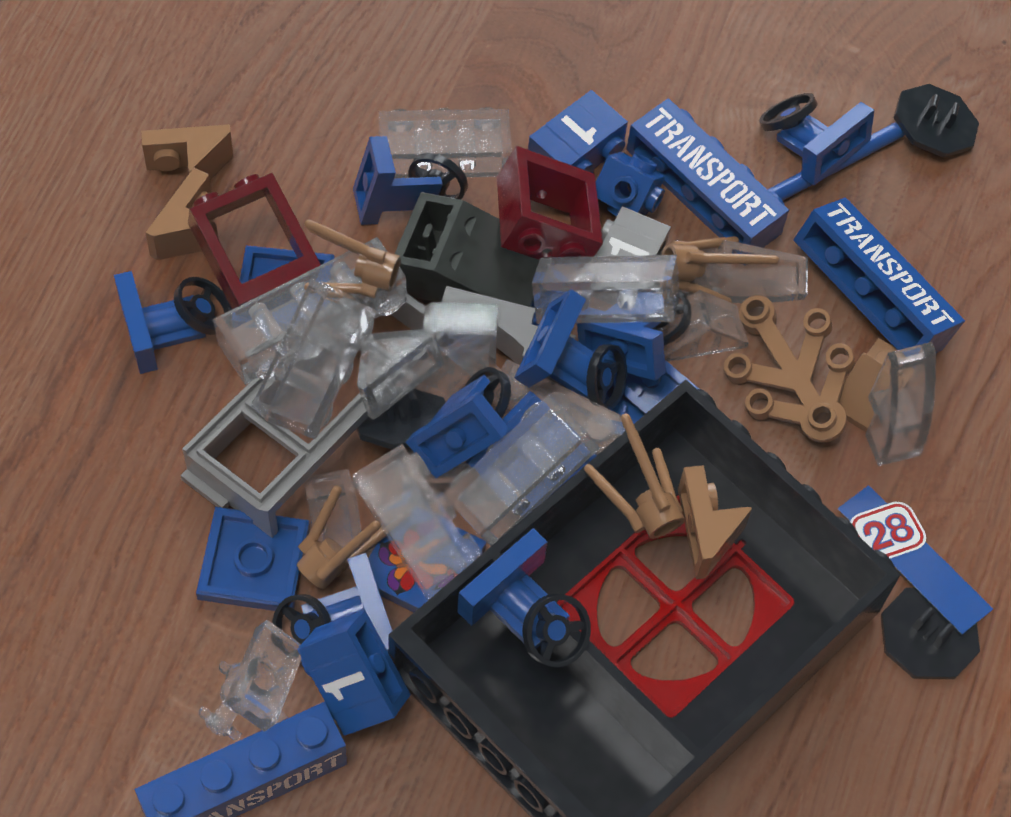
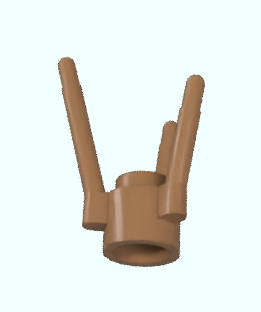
M310 219L305 221L304 225L309 232L359 255L354 276L362 279L361 284L309 282L304 286L307 292L361 294L375 299L379 289L388 292L392 290L399 272L401 256L369 247Z
M736 236L688 242L673 240L662 251L660 270L665 279L672 280L671 287L686 290L711 301L730 306L732 304L731 298L691 282L704 275L707 263L777 264L779 257L776 255L722 254L699 251L737 245L739 238Z
M624 413L621 416L622 424L650 488L637 497L636 502L639 507L635 511L591 464L585 465L584 471L627 517L635 533L646 530L649 538H659L674 531L685 522L684 511L676 497L661 449L655 448L652 451L659 477L658 480L630 415Z
M334 486L310 533L298 546L305 554L297 562L299 571L315 586L322 589L327 588L336 577H340L349 567L348 558L366 553L411 516V511L404 509L383 526H381L379 521H373L343 548L330 538H325L323 542H319L318 539L342 491L340 486Z

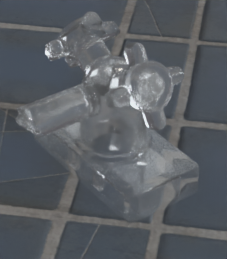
M269 620L256 627L241 663L237 662L230 665L226 661H222L219 664L220 672L225 674V682L220 690L222 703L215 713H212L203 706L199 710V716L205 720V725L216 735L228 736L233 740H238L242 733L232 726L238 714L264 732L288 718L287 714L282 711V708L301 662V656L297 651L301 644Z

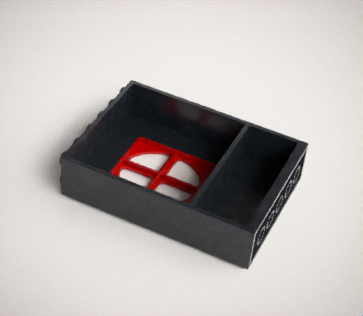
M684 380L634 423V426L638 431L658 480L659 477L652 451L655 448L661 449L679 503L678 486L684 467L704 465L707 483H714L716 486L718 510L741 507L752 508L745 529L706 578L696 579L695 577L678 591L668 588L636 557L635 550L639 546L657 539L675 536L687 537L685 523L659 538H649L646 530L635 533L627 517L594 483L583 467L388 634V653L409 692L530 817H667L881 611L901 575L885 553L880 550H873L858 536L856 528L847 519L837 517L822 503L820 496L812 487L797 481L786 470L784 463L778 456L771 452H765L751 439L750 433L740 422L736 420L731 421L717 408L715 401L706 391L696 389L687 380ZM625 431L588 464H591L636 511L639 507L636 502L637 497L650 488ZM533 528L547 541L544 563L529 576L548 595L563 594L578 600L585 607L590 618L591 635L587 648L575 662L563 667L547 666L533 659L524 643L491 610L472 626L458 613L459 592ZM619 568L629 574L657 601L659 610L621 645L614 647L607 644L601 636L597 620V603L600 590L608 574L612 570ZM734 568L741 570L748 578L752 589L754 606L749 631L744 641L738 646L727 644L692 609V604L725 573ZM555 600L570 615L568 622L581 621L578 612L570 603L564 600ZM677 623L683 626L716 658L717 666L713 670L693 678L659 680L636 672L631 666V660L666 627ZM581 630L570 632L565 643L554 646L550 661L560 660L568 656L576 648L581 636ZM541 645L536 649L539 654L541 650Z

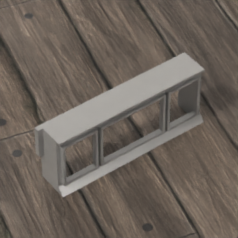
M357 277L352 283L361 284L362 279ZM396 285L393 286L390 292L379 289L375 299L361 294L338 295L182 448L187 469L180 475L181 480L216 507L228 508L231 506L235 510L244 512L253 519L254 525L273 538L278 532L276 511L383 402L384 395L386 393L391 394L436 347L449 356L460 345V339L455 336V320L442 319ZM372 302L417 333L396 356L351 325ZM340 336L382 366L383 369L307 444L264 412V410ZM250 423H253L297 456L261 493L257 492L215 460Z

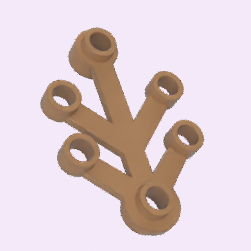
M761 295L747 298L739 308L741 323L748 333L761 336L780 369L751 363L745 354L734 353L728 356L724 362V371L727 378L735 384L751 382L795 392L803 404L798 405L775 401L767 390L754 389L745 399V405L750 416L757 420L773 418L800 424L804 434L816 442H829L838 438L843 433L847 423L846 413L839 403L846 375L855 365L852 349L842 343L832 345L827 350L825 356L830 370L820 396L811 383L824 338L832 331L829 313L824 309L814 308L805 314L803 324L806 335L797 360L775 325L777 314L770 299ZM755 307L764 308L762 314L758 316L749 315V311ZM815 319L826 321L825 325L819 329L810 327L811 322ZM838 354L848 356V360L843 364L832 362L833 358ZM743 363L746 365L742 373L734 374L731 372L735 364ZM758 399L768 401L767 406L761 410L752 408L753 403ZM826 412L831 415L826 423L819 424L814 421L819 413Z

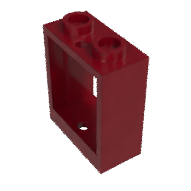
M516 146L497 175L501 247L582 274L603 244L595 174ZM530 200L569 213L571 225L531 212ZM545 249H550V250H551V251L548 252V253L542 252V251L545 250Z
M273 173L263 177H259L258 174L247 176L234 185L235 189L222 195H218L217 192L208 193L197 199L193 203L194 207L189 209L188 225L236 317L301 289L306 283L318 281L322 269ZM266 197L298 259L241 284L209 221Z

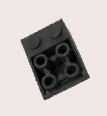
M424 192L420 193L395 252L396 255L401 256L400 268L396 278L397 287L411 297L442 303L446 286L532 307L548 265L544 261L502 248L499 218L464 200ZM545 249V250H543L542 252L548 253V252H550L551 250H550V249Z

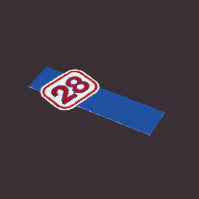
M868 485L837 508L856 528L858 536L873 550H880L891 559L895 568L961 634L965 633L993 610L925 542V531L915 513L907 504L902 502L887 504Z

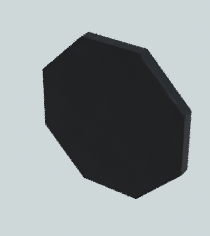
M931 84L901 91L893 117L912 145L943 158L971 150L974 146L979 126L978 120L960 96Z
M411 387L394 390L391 394L386 393L383 397V402L357 428L359 438L362 441L391 450L410 448L406 443L409 437L415 431L428 424L446 401L444 397Z
M905 588L881 613L884 653L913 679H955L980 652L977 623L961 634L916 588Z

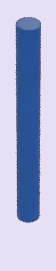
M894 122L871 134V141L823 179L904 137V132L897 122ZM801 172L767 190L776 193L782 200H785L812 186V184L801 178Z

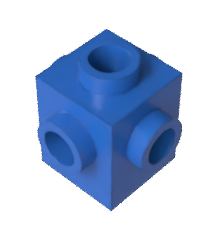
M623 152L610 154L596 180L597 198L609 204L607 210L615 216L618 215L622 206L642 215H647L648 212L653 213L663 199L665 190L660 187L666 176L655 170L657 167L655 162L642 155L633 154L631 157Z

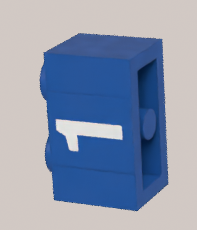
M590 90L530 135L528 150L593 173L594 169L603 163L608 155L623 151L626 144L624 140L628 121L593 90Z
M365 609L316 627L297 649L305 672L312 677L332 718L336 720L344 736L393 719L411 695Z

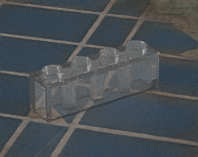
M378 237L364 243L369 247L388 252ZM348 251L214 318L218 345L245 385L257 378L264 379L270 377L281 366L299 357L311 356L322 345L340 336H349L355 333L363 324L379 316H387L397 311L402 304L407 302L406 276L399 268L392 290L388 292L379 289L375 299L361 294L307 292L304 289L305 284L309 282L361 284L362 279L354 276L359 255Z

